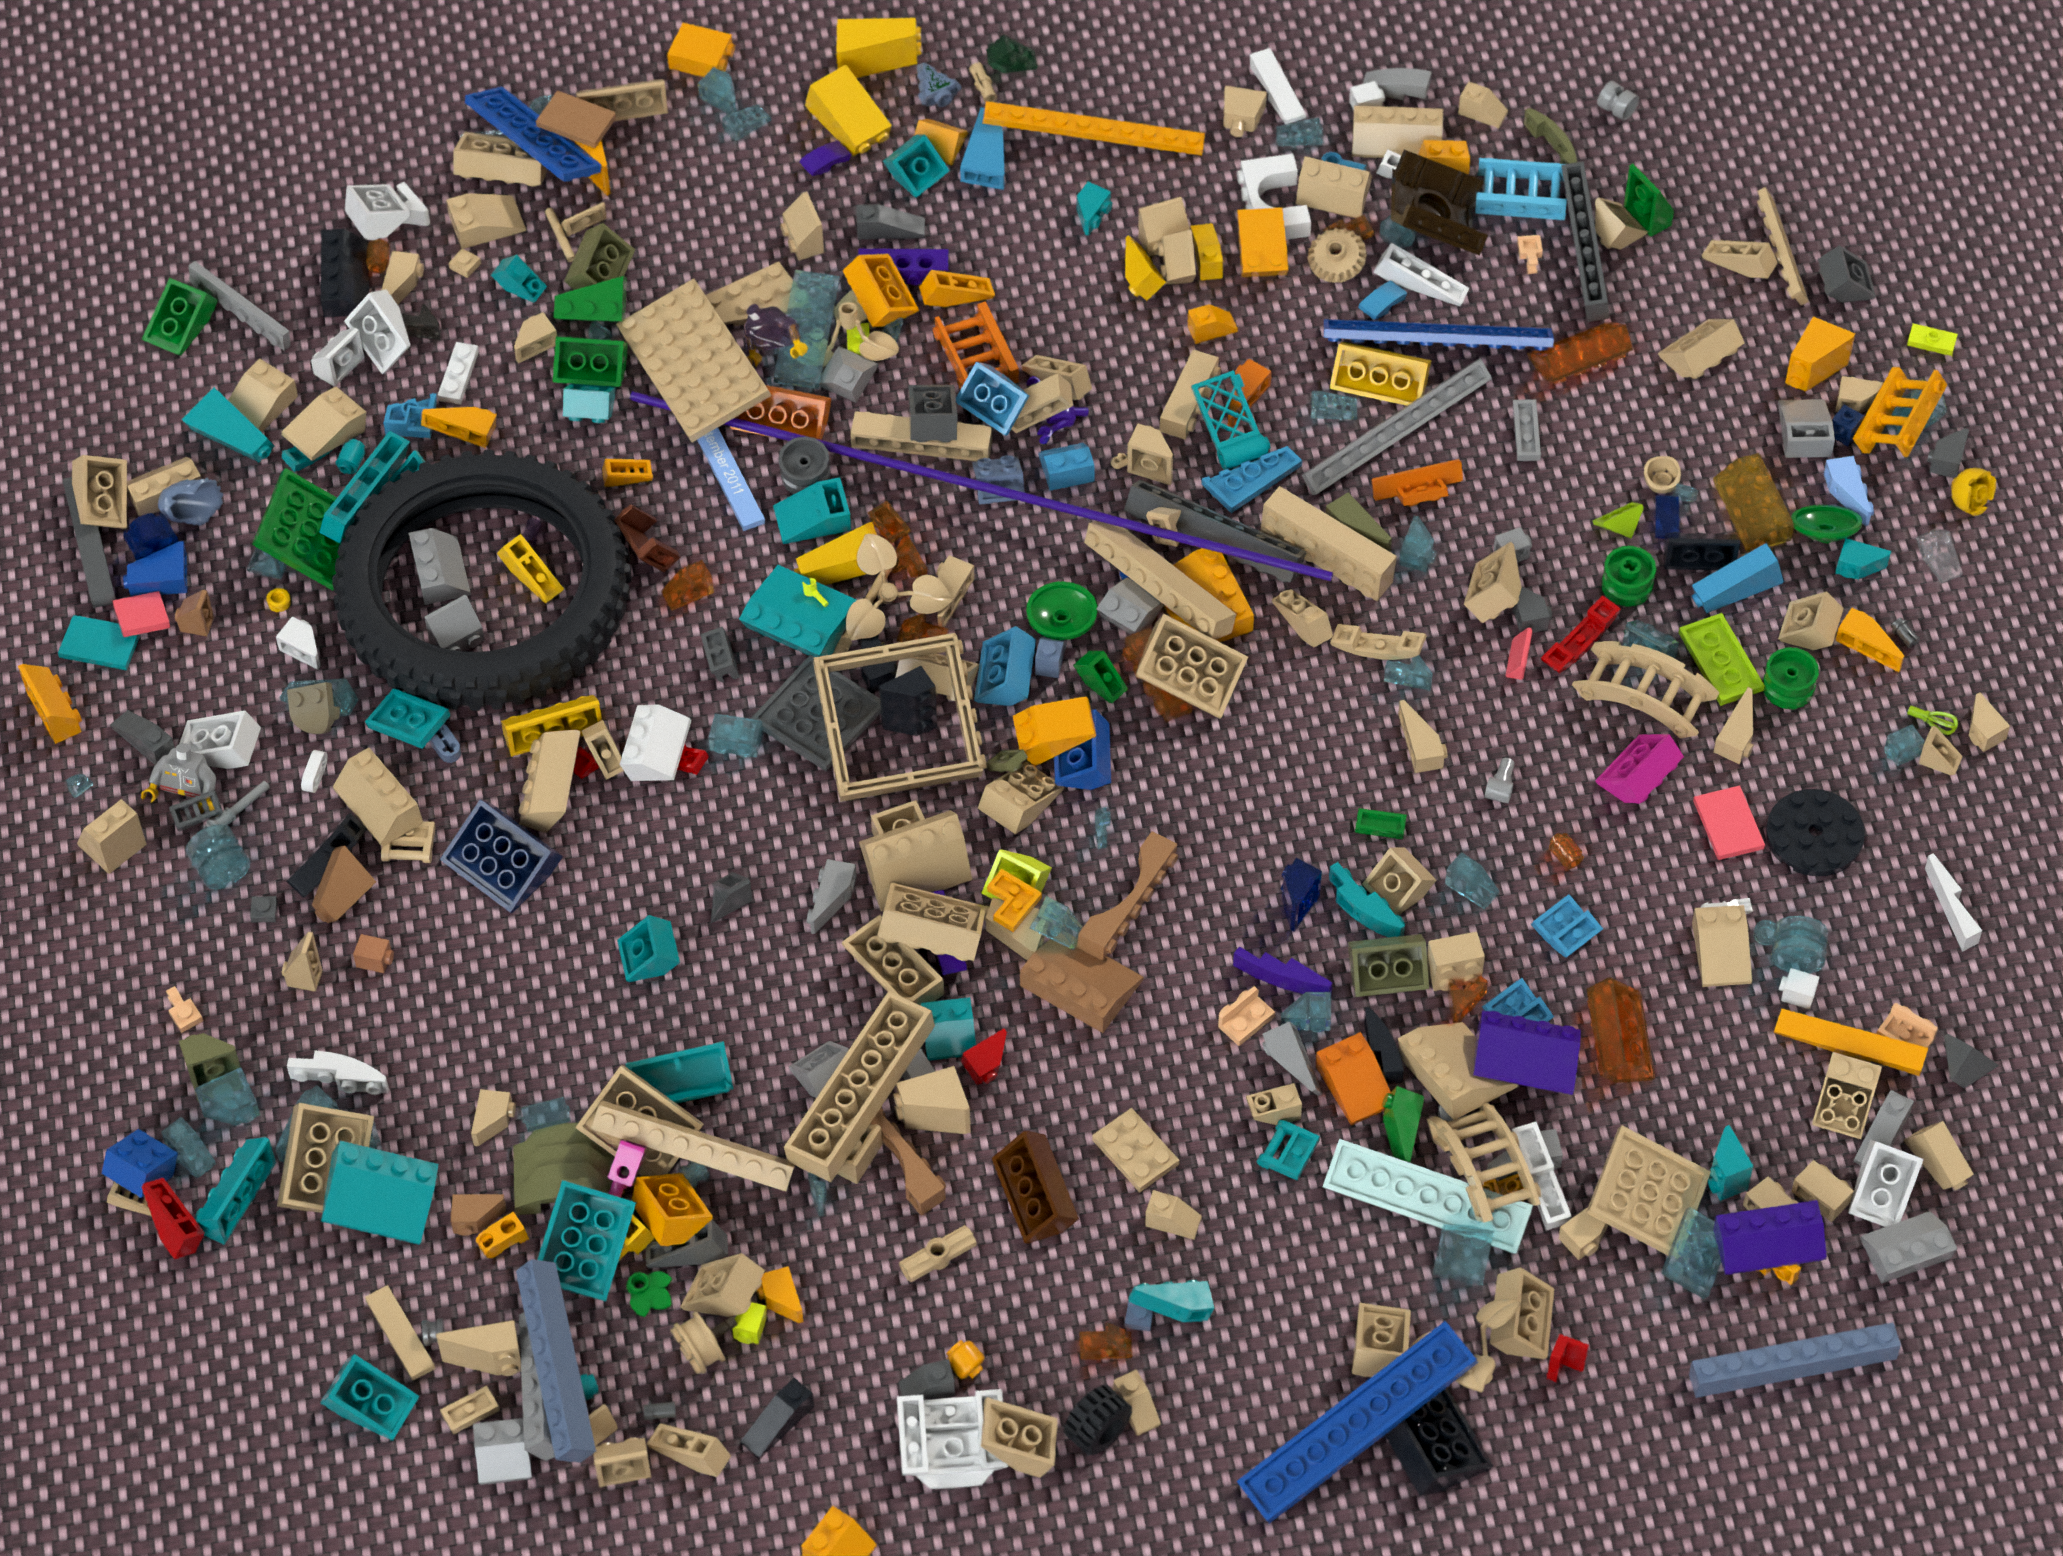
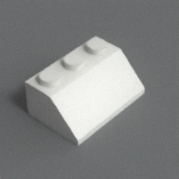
M391 185L347 186L345 212L363 237L368 240L386 238L410 217V211Z
M637 705L620 761V766L631 781L674 780L691 719L661 705Z

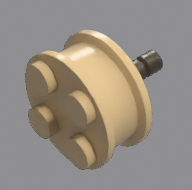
M695 1311L692 1313L693 1318L681 1325L675 1323L673 1325L674 1328L670 1329L675 1340L678 1343L681 1342L680 1350L686 1360H690L689 1362L696 1374H704L706 1367L717 1360L725 1361L716 1338L737 1326L733 1316L710 1329Z

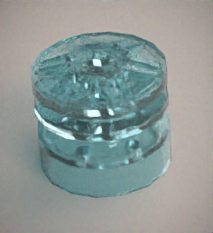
M218 824L201 830L192 837L185 849L188 859L193 867L197 869V873L202 878L204 885L209 889H221L237 882L250 867L248 855L244 852L243 847L238 844V839L227 825Z

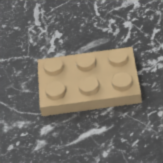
M1132 1108L1092 1135L1093 1142L1139 1193L1179 1165V1159Z

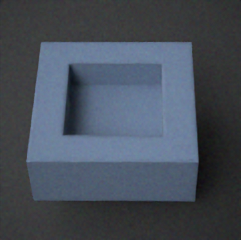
M1128 1301L1125 1328L1150 1332L1154 1311Z

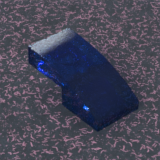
M1655 496V538L1665 539V533L1679 532V496Z

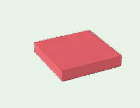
M159 591L113 600V608L123 637L170 628V622Z

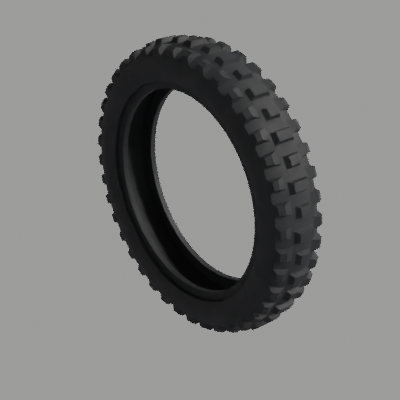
M484 450L483 455H473L471 451H465L462 453V457L453 459L450 455L441 456L440 462L431 464L426 461L419 464V470L413 473L406 470L400 474V479L396 482H387L382 486V493L380 495L373 494L367 500V505L355 514V522L352 526L347 527L344 533L345 538H343L337 552L339 558L336 559L335 563L336 574L333 575L332 581L334 593H336L334 596L335 609L339 611L337 613L341 630L346 631L345 637L349 645L356 649L357 657L366 665L370 664L372 674L377 678L384 677L387 679L388 686L397 690L402 688L405 693L415 697L420 696L436 705L439 702L446 703L448 709L457 710L460 705L469 706L471 711H480L481 707L485 705H491L493 710L502 709L503 703L514 702L516 706L525 704V699L531 698L533 695L537 699L546 696L548 689L554 687L559 690L566 686V681L572 678V676L575 678L579 677L584 673V666L588 663L593 664L599 658L598 654L611 643V636L618 630L620 626L619 620H622L627 606L625 600L629 598L630 588L627 584L631 582V568L627 564L630 561L628 548L624 546L625 536L614 521L615 516L613 512L606 509L605 501L599 494H592L591 486L586 481L578 482L573 472L567 469L563 472L558 470L556 463L547 461L543 464L538 462L536 456L529 454L525 458H520L513 451H506L504 455H495L494 450ZM478 508L512 509L528 513L548 522L568 538L583 563L582 577L577 592L570 605L553 624L534 637L519 644L483 652H463L437 647L422 641L406 631L395 621L383 603L382 589L386 572L396 553L410 539L409 533L419 531L447 515Z

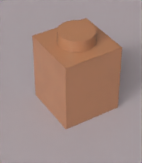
M361 934L353 957L357 968L385 973L387 965H391L393 961L394 951L391 950L389 940Z

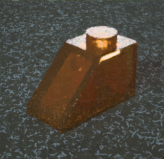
M888 501L868 512L876 533L890 544L911 532L908 525Z
M703 560L681 568L661 591L671 611L713 594L712 575Z

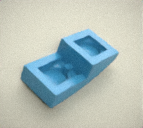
M1390 280L1369 294L1359 304L1358 308L1376 320L1388 314L1391 306L1405 300L1407 292Z

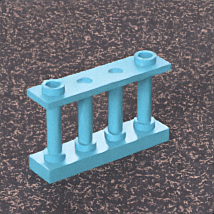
M1479 158L1478 176H1485L1484 193L1477 192L1475 214L1565 220L1567 199L1560 198V182H1564L1562 165L1565 164ZM1493 177L1507 178L1506 194L1492 193ZM1516 178L1529 179L1528 196L1515 195ZM1538 180L1552 181L1551 198L1537 197Z

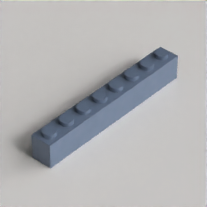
M531 1259L516 1270L554 1455L556 1460L581 1463L594 1454L596 1448L557 1267L554 1262Z
M1888 1323L1694 1360L1691 1363L1689 1377L1695 1397L1698 1398L1896 1360L1901 1344L1894 1323Z

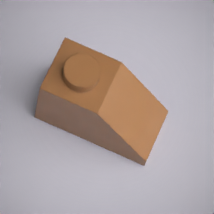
M201 590L183 600L181 608L176 610L175 621L178 622L180 632L208 636L214 620V614L207 590Z
M453 1194L451 1211L453 1234L468 1236L479 1234L506 1211L504 1194Z

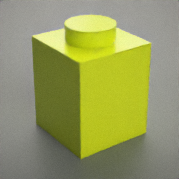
M751 1302L749 1309L744 1314L736 1315L735 1321L737 1326L732 1328L733 1337L744 1344H759L767 1320L766 1306Z

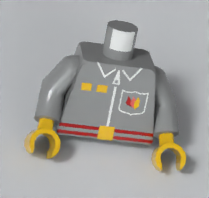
M181 743L176 748L171 749L168 755H163L154 765L148 781L150 786L142 791L141 798L142 800L145 799L147 792H150L153 796L151 803L159 796V792L156 789L157 785L160 786V790L194 798L215 790L216 775L207 765L203 754L191 752L189 744ZM211 798L207 799L209 810H215ZM201 802L198 804L200 813L202 814L204 812V808Z

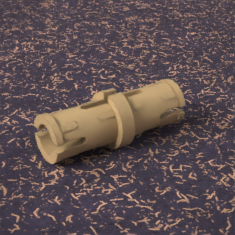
M981 63L972 64L969 70L975 80L976 89L981 92L984 102H995L997 94L992 87L990 76H987Z

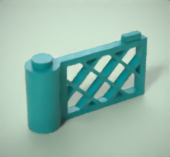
M1234 370L1191 385L1192 392L1217 450V457L1223 470L1239 466L1247 461L1256 460L1262 455L1268 454V450L1271 449L1268 438L1260 434L1241 388L1245 385L1240 373L1235 374ZM1228 378L1231 379L1234 386L1231 393L1219 388L1221 381ZM1207 387L1214 390L1211 399L1208 400L1201 397L1198 389ZM1217 392L1229 397L1225 407L1213 402ZM1231 399L1241 403L1242 410L1240 414L1227 409ZM1210 406L1223 411L1219 422L1210 418L1208 414ZM1225 413L1238 418L1234 428L1221 423ZM1240 420L1249 423L1252 431L1243 433L1236 430ZM1219 427L1231 432L1228 440L1219 441L1217 436Z

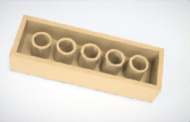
M1280 486L1265 502L1261 532L1307 551L1306 561L1313 562L1323 570L1333 572V575L1341 579L1344 584L1351 585L1361 591L1364 596L1371 597L1376 601L1393 583L1396 555Z

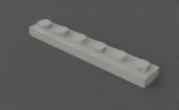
M196 261L188 265L189 280L193 286L199 287L216 298L224 309L230 310L240 321L246 322L256 333L265 336L274 346L277 345L283 351L291 346L289 330Z

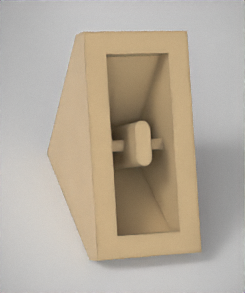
M1932 726L1923 745L1919 764L1948 775H1955L1963 756L1936 726Z

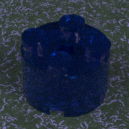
M153 513L142 515L129 524L131 529L127 533L124 531L123 538L136 561L178 542V537L164 514L159 513L160 516H154Z

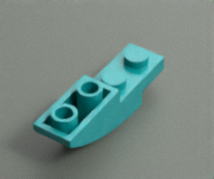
M1338 862L1330 866L1329 880L1337 888L1336 902L1345 912L1365 927L1388 938L1404 936L1405 923L1399 915L1393 913L1385 898H1381L1376 892L1367 895L1366 890L1361 885L1358 886L1353 880L1350 871L1347 868H1343Z

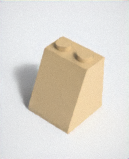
M122 799L86 826L77 842L78 846L108 874L147 845L137 813Z
M954 1066L896 1083L897 1093L893 1094L896 1104L894 1110L898 1121H903L905 1129L960 1134L971 1133L970 1108Z

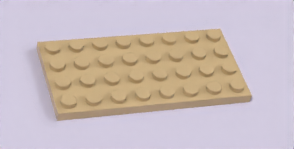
M695 279L690 280L624 319L623 322L616 324L691 442L696 441L771 396L768 388Z

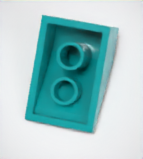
M353 1354L346 1359L320 1403L341 1417L389 1440H393L418 1400L419 1395Z

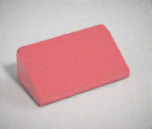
M1532 628L1525 629L1513 638L1505 674L1506 677L1519 680L1524 679Z

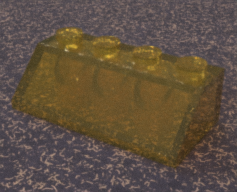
M1759 453L1737 458L1713 478L1714 485L1747 553L1765 543L1768 547L1791 541L1795 524Z

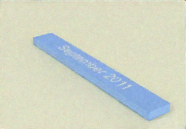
M719 428L697 439L743 531L765 524V518Z

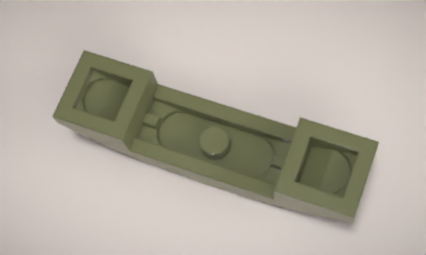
M1531 108L1525 109L1524 125L1535 139L1544 136L1561 157L1560 164L1577 163L1573 145L1564 131L1542 113Z

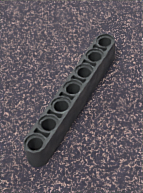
M72 477L64 478L62 481L93 608L113 604V600H116L99 527L81 524L72 486Z

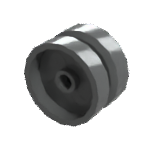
M811 437L794 438L787 442L780 450L778 461L782 484L792 494H796L816 482L831 479L828 450L817 439Z

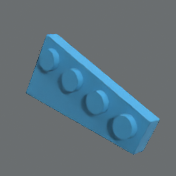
M1286 446L1262 455L1259 460L1254 462L1247 461L1241 463V467L1230 471L1226 469L1219 472V475L1210 478L1208 476L1202 478L1201 485L1230 513H1233L1302 466V459Z

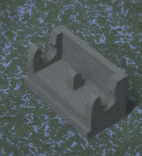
M723 626L700 634L711 674H715L719 682H724L723 675L730 674L733 679L740 678L731 642Z

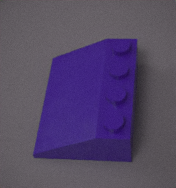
M1482 1010L1476 1033L1473 1075L1573 1095L1581 1030L1575 1029L1572 1026H1559L1550 1024L1547 1021H1534L1522 1016H1509L1497 1011Z

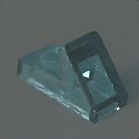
M1419 655L1412 657L1411 665L1400 661L1393 662L1387 660L1384 673L1385 682L1431 691L1433 673Z

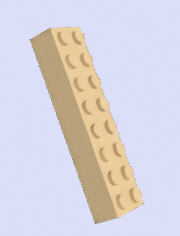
M888 991L785 1144L784 1149L789 1163L832 1182L935 1027L932 1010Z

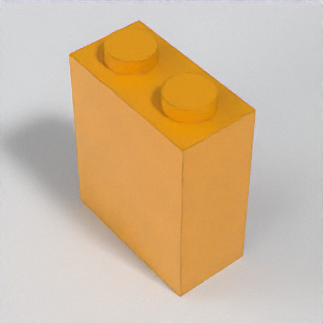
M683 22L667 53L669 69L718 81L721 73H725L729 57H732L735 51L732 34Z

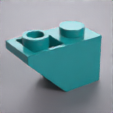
M1089 181L1077 195V213L1084 234L1087 236L1091 234L1093 229L1099 227L1102 217L1110 212L1113 202H1111V191Z
M517 254L502 259L491 274L505 291L533 303L536 302L547 287Z

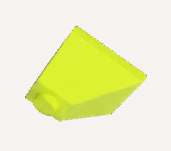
M1000 849L982 894L991 899H1000L988 892L987 886L1001 869L1041 892L1052 867L1033 857Z

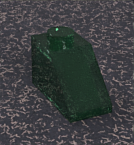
M1004 34L986 48L989 66L1005 74L1038 68L1035 51Z

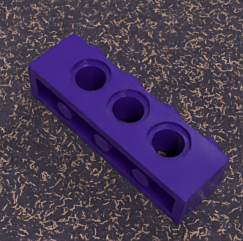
M858 249V255L889 254L905 284H922L931 270L949 272V249Z

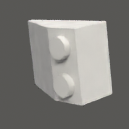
M387 289L369 293L344 320L349 329H359L362 347L381 374H385L410 347L400 308Z
M245 710L188 720L179 744H189L191 752L203 754L208 766L225 769L244 767L249 765L261 727Z
M1870 1139L1860 1167L1848 1213L1884 1227L1900 1222L1924 1159Z

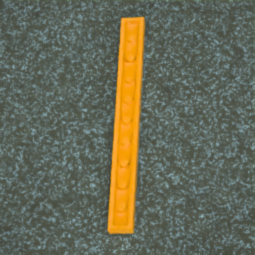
M986 101L983 124L1201 156L1205 133L989 101Z

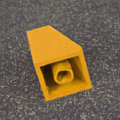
M1812 317L1790 356L1785 383L1807 392L1847 366L1851 357L1855 333Z

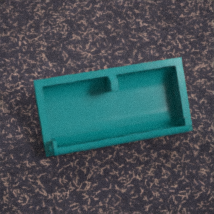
M724 1041L625 1063V1067L676 1104L730 1092L729 1090L734 1089Z

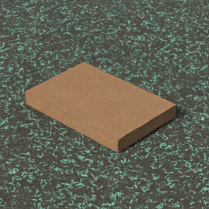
M557 90L536 120V126L596 148L616 119V112Z

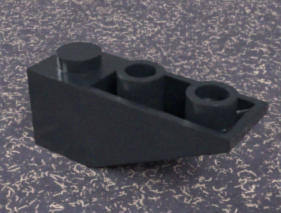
M878 634L872 638L862 639L861 649L886 644L879 641ZM895 661L860 667V672L869 692L874 693L879 691L880 685L896 678L898 667Z

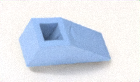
M1854 456L1826 460L1823 474L1829 492L1843 506L1858 513L1862 518V523L1868 526L1870 517L1874 514L1872 502H1868L1867 486L1865 483H1862L1860 465H1856Z

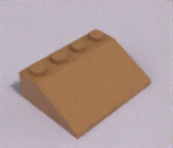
M1061 930L1036 950L1020 970V986L1104 1033L1144 980V977L1108 956L1102 961L1077 948L1078 939Z

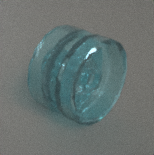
M1788 916L1780 919L1775 923L1773 932L1774 942L1771 950L1773 964L1787 972L1792 968L1810 974L1822 969L1826 961V946L1829 933L1826 925L1819 920L1805 916Z

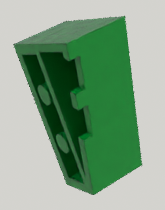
M617 277L556 295L554 300V319L623 322L626 314L627 277Z

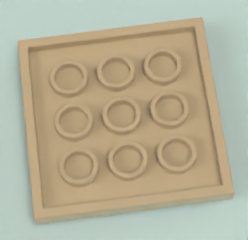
M1620 1126L1586 1213L1658 1251L1678 1259L1681 1256L1711 1171L1624 1126Z

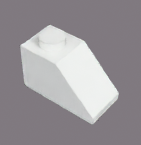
M291 617L276 636L279 650L318 670L321 666L312 626L305 620Z

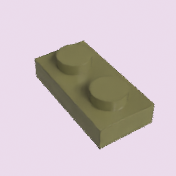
M1023 749L1002 750L988 760L986 766L989 772H1014L1022 767L1023 764L1021 762L1027 759L1028 756Z

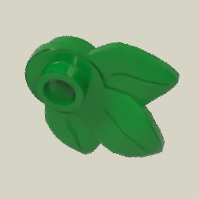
M655 1271L648 1275L641 1272L631 1275L627 1280L626 1287L631 1295L630 1306L639 1316L646 1317L651 1308L656 1310L669 1308L672 1302L665 1288L671 1283L672 1277L661 1271ZM638 1284L644 1285L643 1288H635Z

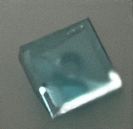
M241 1067L195 1088L202 1114L206 1118L238 1126L242 1123L251 1122L260 1115L257 1102Z

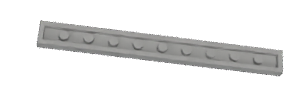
M1482 359L1474 361L1302 474L1312 495H1316L1491 380L1492 377Z

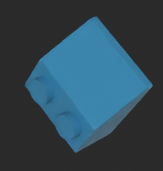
M1079 443L1038 452L1050 491L1095 481V465L1090 449L1086 444Z

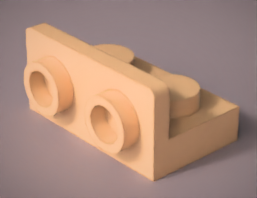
M1254 986L1249 991H1243L1232 1005H1226L1220 1011L1218 1027L1240 1046L1275 1017V1011L1258 997V989Z

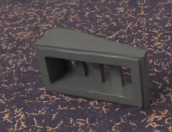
M215 790L169 807L179 832L223 813ZM209 798H211L212 804L215 809L213 811L209 810L206 801ZM202 802L205 814L202 815L197 805ZM191 806H193L196 814L194 818H192L189 811ZM182 810H184L187 817L186 821L182 820L180 814Z

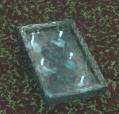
M1689 1207L1683 1214L1661 1274L1700 1298L1705 1299L1709 1296L1722 1261L1713 1231L1715 1222Z

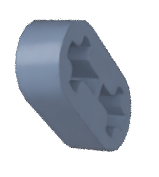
M443 724L437 731L439 734L442 733V739L435 734L429 743L444 762L453 763L461 756L460 744L449 728ZM445 746H448L449 749L454 750V752L450 753L449 751H446Z

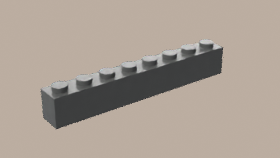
M1584 161L1562 165L1563 181L1587 322L1610 319Z
M1141 479L1131 485L1124 511L1131 513V516L1134 518L1148 521L1147 512L1158 507L1181 510L1176 524L1179 533L1299 564L1304 562L1307 551ZM1228 555L1234 558L1236 562L1249 564L1261 573H1269L1276 576L1282 582L1291 583L1300 574Z

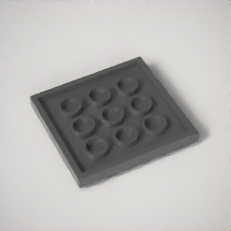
M810 655L753 715L751 724L827 772L833 763L813 665L815 657ZM834 671L828 674L843 751L845 752L881 713L880 698L839 672Z

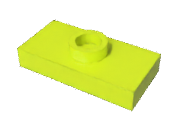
M1913 323L1907 346L1952 356L1958 334Z

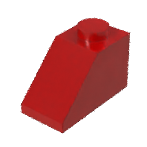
M1005 1028L962 1054L961 1063L976 1085L982 1082L987 1084L998 1076L997 1073L1000 1068L1007 1035Z

